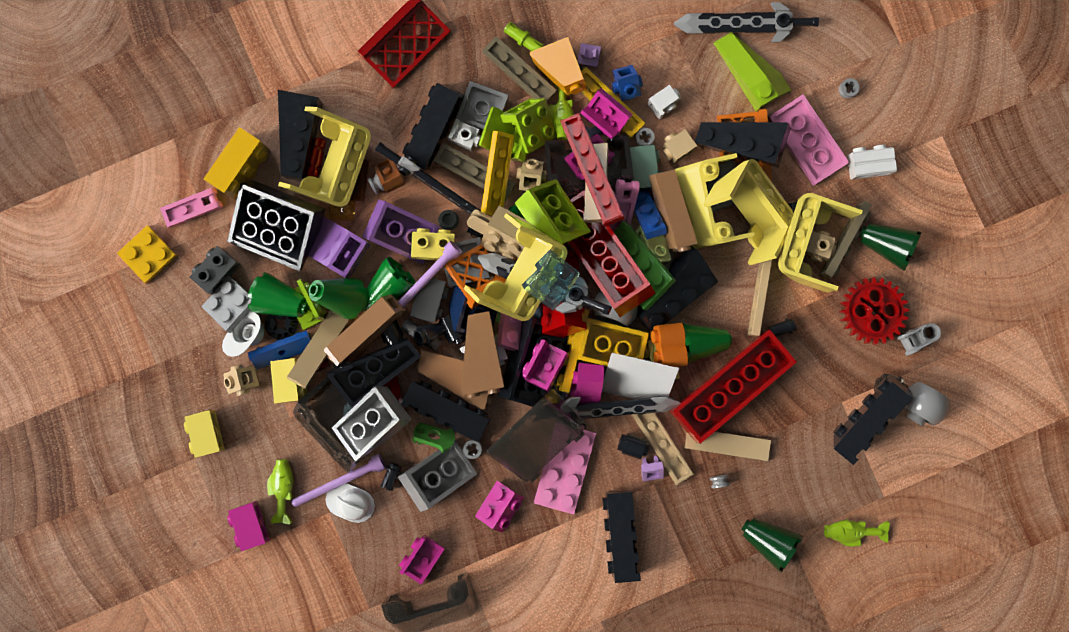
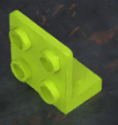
M529 98L500 115L503 123L517 125L525 153H531L557 137L545 98Z
M491 107L479 146L490 151L493 131L514 135L511 161L524 162L527 153H525L517 125L503 123L500 115L504 111L497 107Z
M300 279L297 281L299 286L294 289L304 295L310 307L306 315L300 318L297 317L302 329L305 331L323 322L327 311L325 307L310 299L309 287L311 284Z

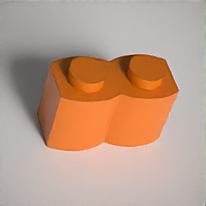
M683 323L654 326L653 331H651V340L656 346V352L653 355L654 362L672 367L687 366L688 356Z

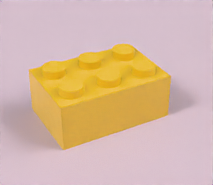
M239 127L204 177V180L236 200L240 183L248 182V180H252L255 177L257 167L260 163L265 162L270 149L259 139Z
M587 318V329L584 330L578 361L608 367L611 353L643 360L649 333Z

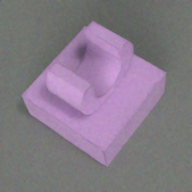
M581 43L577 61L578 65L597 69L601 47Z
M654 456V463L648 464L646 457L642 459L641 475L643 482L663 479V464L658 462L657 456Z

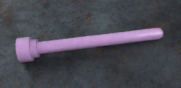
M449 241L444 247L443 255L398 301L403 308L449 260L457 259L462 254L461 249L454 242Z
M377 454L371 457L368 464L293 499L292 505L294 507L302 505L371 471L380 472L385 470L386 464L382 456Z

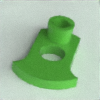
M420 422L414 429L412 441L415 444L418 442V445L426 444L436 447L443 454L453 447L455 433L452 428L444 430ZM437 434L440 438L433 440L428 435Z

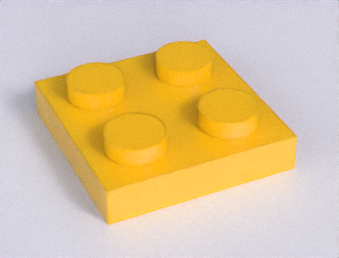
M148 225L117 252L121 259L146 284L177 257L176 253Z

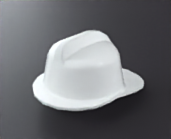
M249 311L233 331L226 334L222 348L227 356H239L249 347L256 346L261 342L264 336V326L261 324L257 313Z
M345 483L326 494V505L330 512L355 523L364 522L374 512L375 504L372 496L365 490Z

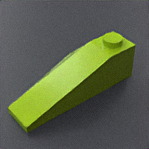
M732 32L713 43L756 112L792 91L778 70Z

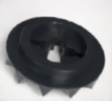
M268 314L264 319V328L268 335L276 340L293 336L298 328L297 317ZM275 318L280 320L285 319L284 325L286 329L282 327H279L277 329L276 326L278 325V323L276 322Z

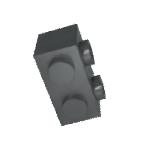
M219 246L213 247L207 252V258L192 269V275L189 277L206 293L211 295L241 265Z
M432 278L416 294L410 316L436 323L437 319L441 320L444 311L441 304L443 299H447L449 293L447 283Z

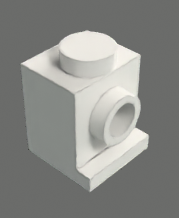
M668 85L649 98L647 104L658 120L663 118L664 112L669 113L677 107L676 103L681 99V95L677 89H672Z
M456 119L448 139L449 142L472 151L474 147H478L481 136L479 135V129ZM469 132V136L464 138L462 133Z

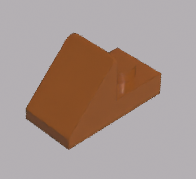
M385 158L373 165L384 190L388 193L405 184L396 164L390 159Z

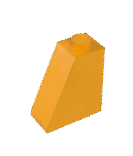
M568 37L529 52L534 65L566 95L578 94L587 88Z

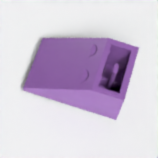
M324 217L321 229L308 256L344 278H350L369 249L370 244Z

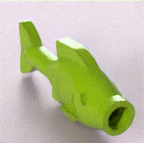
M554 83L559 89V101L556 105L549 104L548 108L557 139L568 140L560 121L574 115L572 110L573 101H567V95Z
M276 459V465L268 479V495H275L277 498V513L272 517L271 523H292L291 518L286 513V499H292L291 490L294 483L289 459Z
M846 519L825 525L824 536L850 547L861 546V538L864 536H878L887 543L890 523L885 521L878 527H865L866 523L864 521L855 522Z

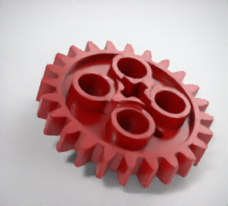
M875 277L870 278V281L865 278L862 279V284L855 282V288H848L850 294H843L847 301L840 302V305L845 307V309L839 311V313L845 314V317L840 319V321H847L848 323L844 329L851 328L852 330L849 335L857 334L856 341L864 338V344H869L870 341H872L873 345H877L878 341L884 344L886 343V338L894 340L893 334H901L898 328L906 327L902 321L908 320V317L903 315L904 312L909 311V309L903 308V305L908 303L907 300H901L904 293L897 294L899 286L891 288L892 281L884 284V278H880L878 281H876ZM871 291L877 294L875 302L870 299ZM887 305L892 308L891 316L885 313ZM857 306H860L863 309V315L861 317H859L855 312ZM873 307L876 308L875 315H872ZM873 320L878 323L877 331L871 328Z

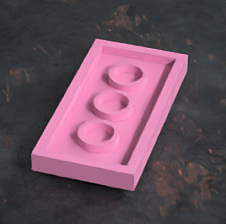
M804 95L796 98L768 117L770 122H788L791 126L786 147L812 186L849 163Z
M558 422L555 423L534 504L570 514L575 513L596 433Z

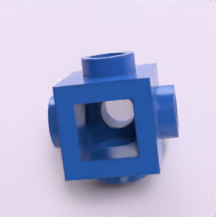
M633 65L613 70L614 82H612V89L615 95L618 94L621 101L632 100L635 97L641 96L642 78L638 75Z

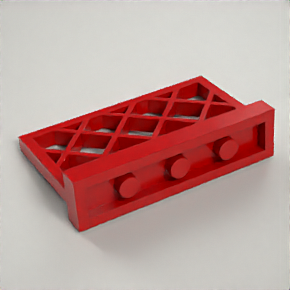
M408 0L358 50V55L394 88L451 30L422 0ZM421 8L428 14V22L416 21V13ZM405 24L413 25V36H401V28ZM416 25H428V36H416ZM430 25H439L444 32L440 36H430ZM399 30V36H395L394 34ZM389 39H399V50H387V41ZM401 39H413V51L401 50ZM416 39L428 40V48L425 51H416ZM375 53H384L385 65H377L370 58ZM387 53H398L399 65H387ZM401 54H414V62L411 65H401ZM387 68H399V77L394 82L387 76ZM401 68H407V69L401 74Z

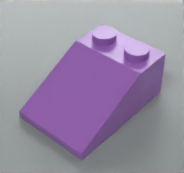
M378 199L362 238L412 259V232H417V229L423 228L430 229V233H437L440 226ZM412 259L421 264L425 262V260Z

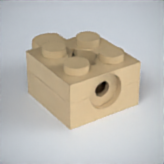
M498 206L492 217L479 210H474L467 220V225L483 234L480 245L490 252H495L517 261L525 246L516 240L518 228L504 216L507 213L528 224L530 223L501 206Z

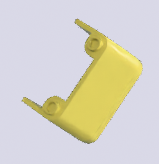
M305 107L304 111L323 118L320 126L321 133L332 140L319 178L307 176L301 181L299 187L279 182L278 186L334 206L343 207L348 204L371 140L370 131L364 126L321 108Z
M737 153L707 159L675 169L696 236L697 244L690 245L695 249L755 236L754 232L734 236L732 226L727 222L715 223L711 206L705 208L703 205L708 196L706 182L717 178L719 175L718 164L737 158Z
M749 159L715 182L703 205L706 208L730 199L734 202L751 225L748 233H755V236L748 237L749 243L755 248L748 261L749 265H753L778 257L794 213L757 161Z
M814 193L802 195L798 199L778 261L780 271L795 282L826 293L838 291L839 286L812 278L811 267L803 262L814 224L822 225L827 223L832 213L853 218L861 215L863 210Z
M506 213L504 217L518 228L516 240L525 246L505 283L497 280L491 281L483 292L466 285L464 290L481 305L520 321H527L534 315L565 261L567 249L560 242L534 226Z

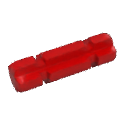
M314 139V148H312L309 160L310 167H308L306 173L307 176L318 178V168L321 167L324 154L323 149H325L326 145L325 139Z

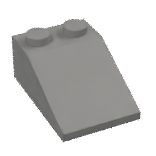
M375 386L332 429L355 461H359L398 433L412 419L388 386Z
M454 441L453 447L448 452L442 454L441 450L438 449L402 473L398 478L420 512L434 506L477 475L457 442Z

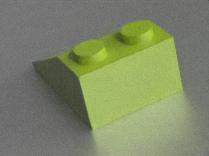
M556 179L528 189L515 202L527 222L562 245L591 232Z

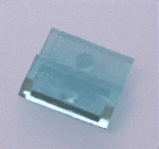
M549 250L535 264L537 270L522 286L524 290L554 310L569 293L580 273L553 251Z

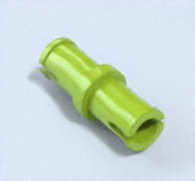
M511 21L506 25L504 33L516 40L519 46H524L530 51L544 47V44L530 36V32L527 30L523 31Z

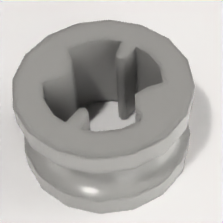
M852 78L844 80L839 86V94L845 99L853 98L859 92V83ZM850 84V85H852V88H851L852 91H850L849 93H847V92H846V89H847L846 86H848V85Z
M649 128L640 129L635 137L637 145H652L655 138L654 133ZM642 133L650 136L647 143L644 140H640L639 137H642Z
M377 174L374 175V178H367L376 195L379 194L380 190L385 191Z
M469 440L463 447V453L469 459H476L482 452L481 444L474 440ZM472 443L476 444L478 453L468 454L469 449H467V446L469 444L472 446Z
M728 474L710 477V481L713 482L711 488L730 486V482L727 481Z

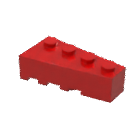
M567 251V257L555 277L576 285L575 276L580 277L578 255L575 252ZM545 295L542 299V334L564 338L586 330L587 324L582 320V314L585 313L584 306L580 310L577 309L576 312L561 313L556 311V307L563 302Z

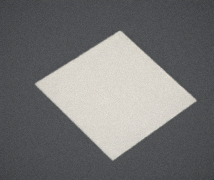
M611 353L603 380L602 392L631 399L669 397L679 368Z

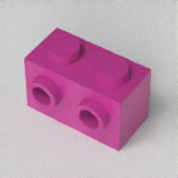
M579 363L578 371H573L571 396L580 397L578 404L600 402L604 379V365Z
M258 501L228 511V523L230 527L234 528V541L236 546L240 547L241 552L270 541Z

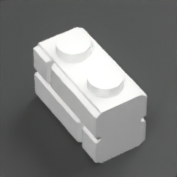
M877 145L873 147L874 150H866V147L853 149V152L847 156L850 179L892 175L897 172L894 148H886V145Z

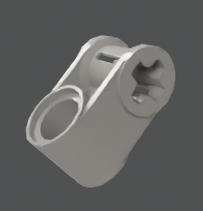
M933 323L922 324L898 335L896 338L901 341L906 350L905 355L908 356L937 341L941 336V330L938 325ZM927 327L932 330V336L930 338H927L925 336V330Z

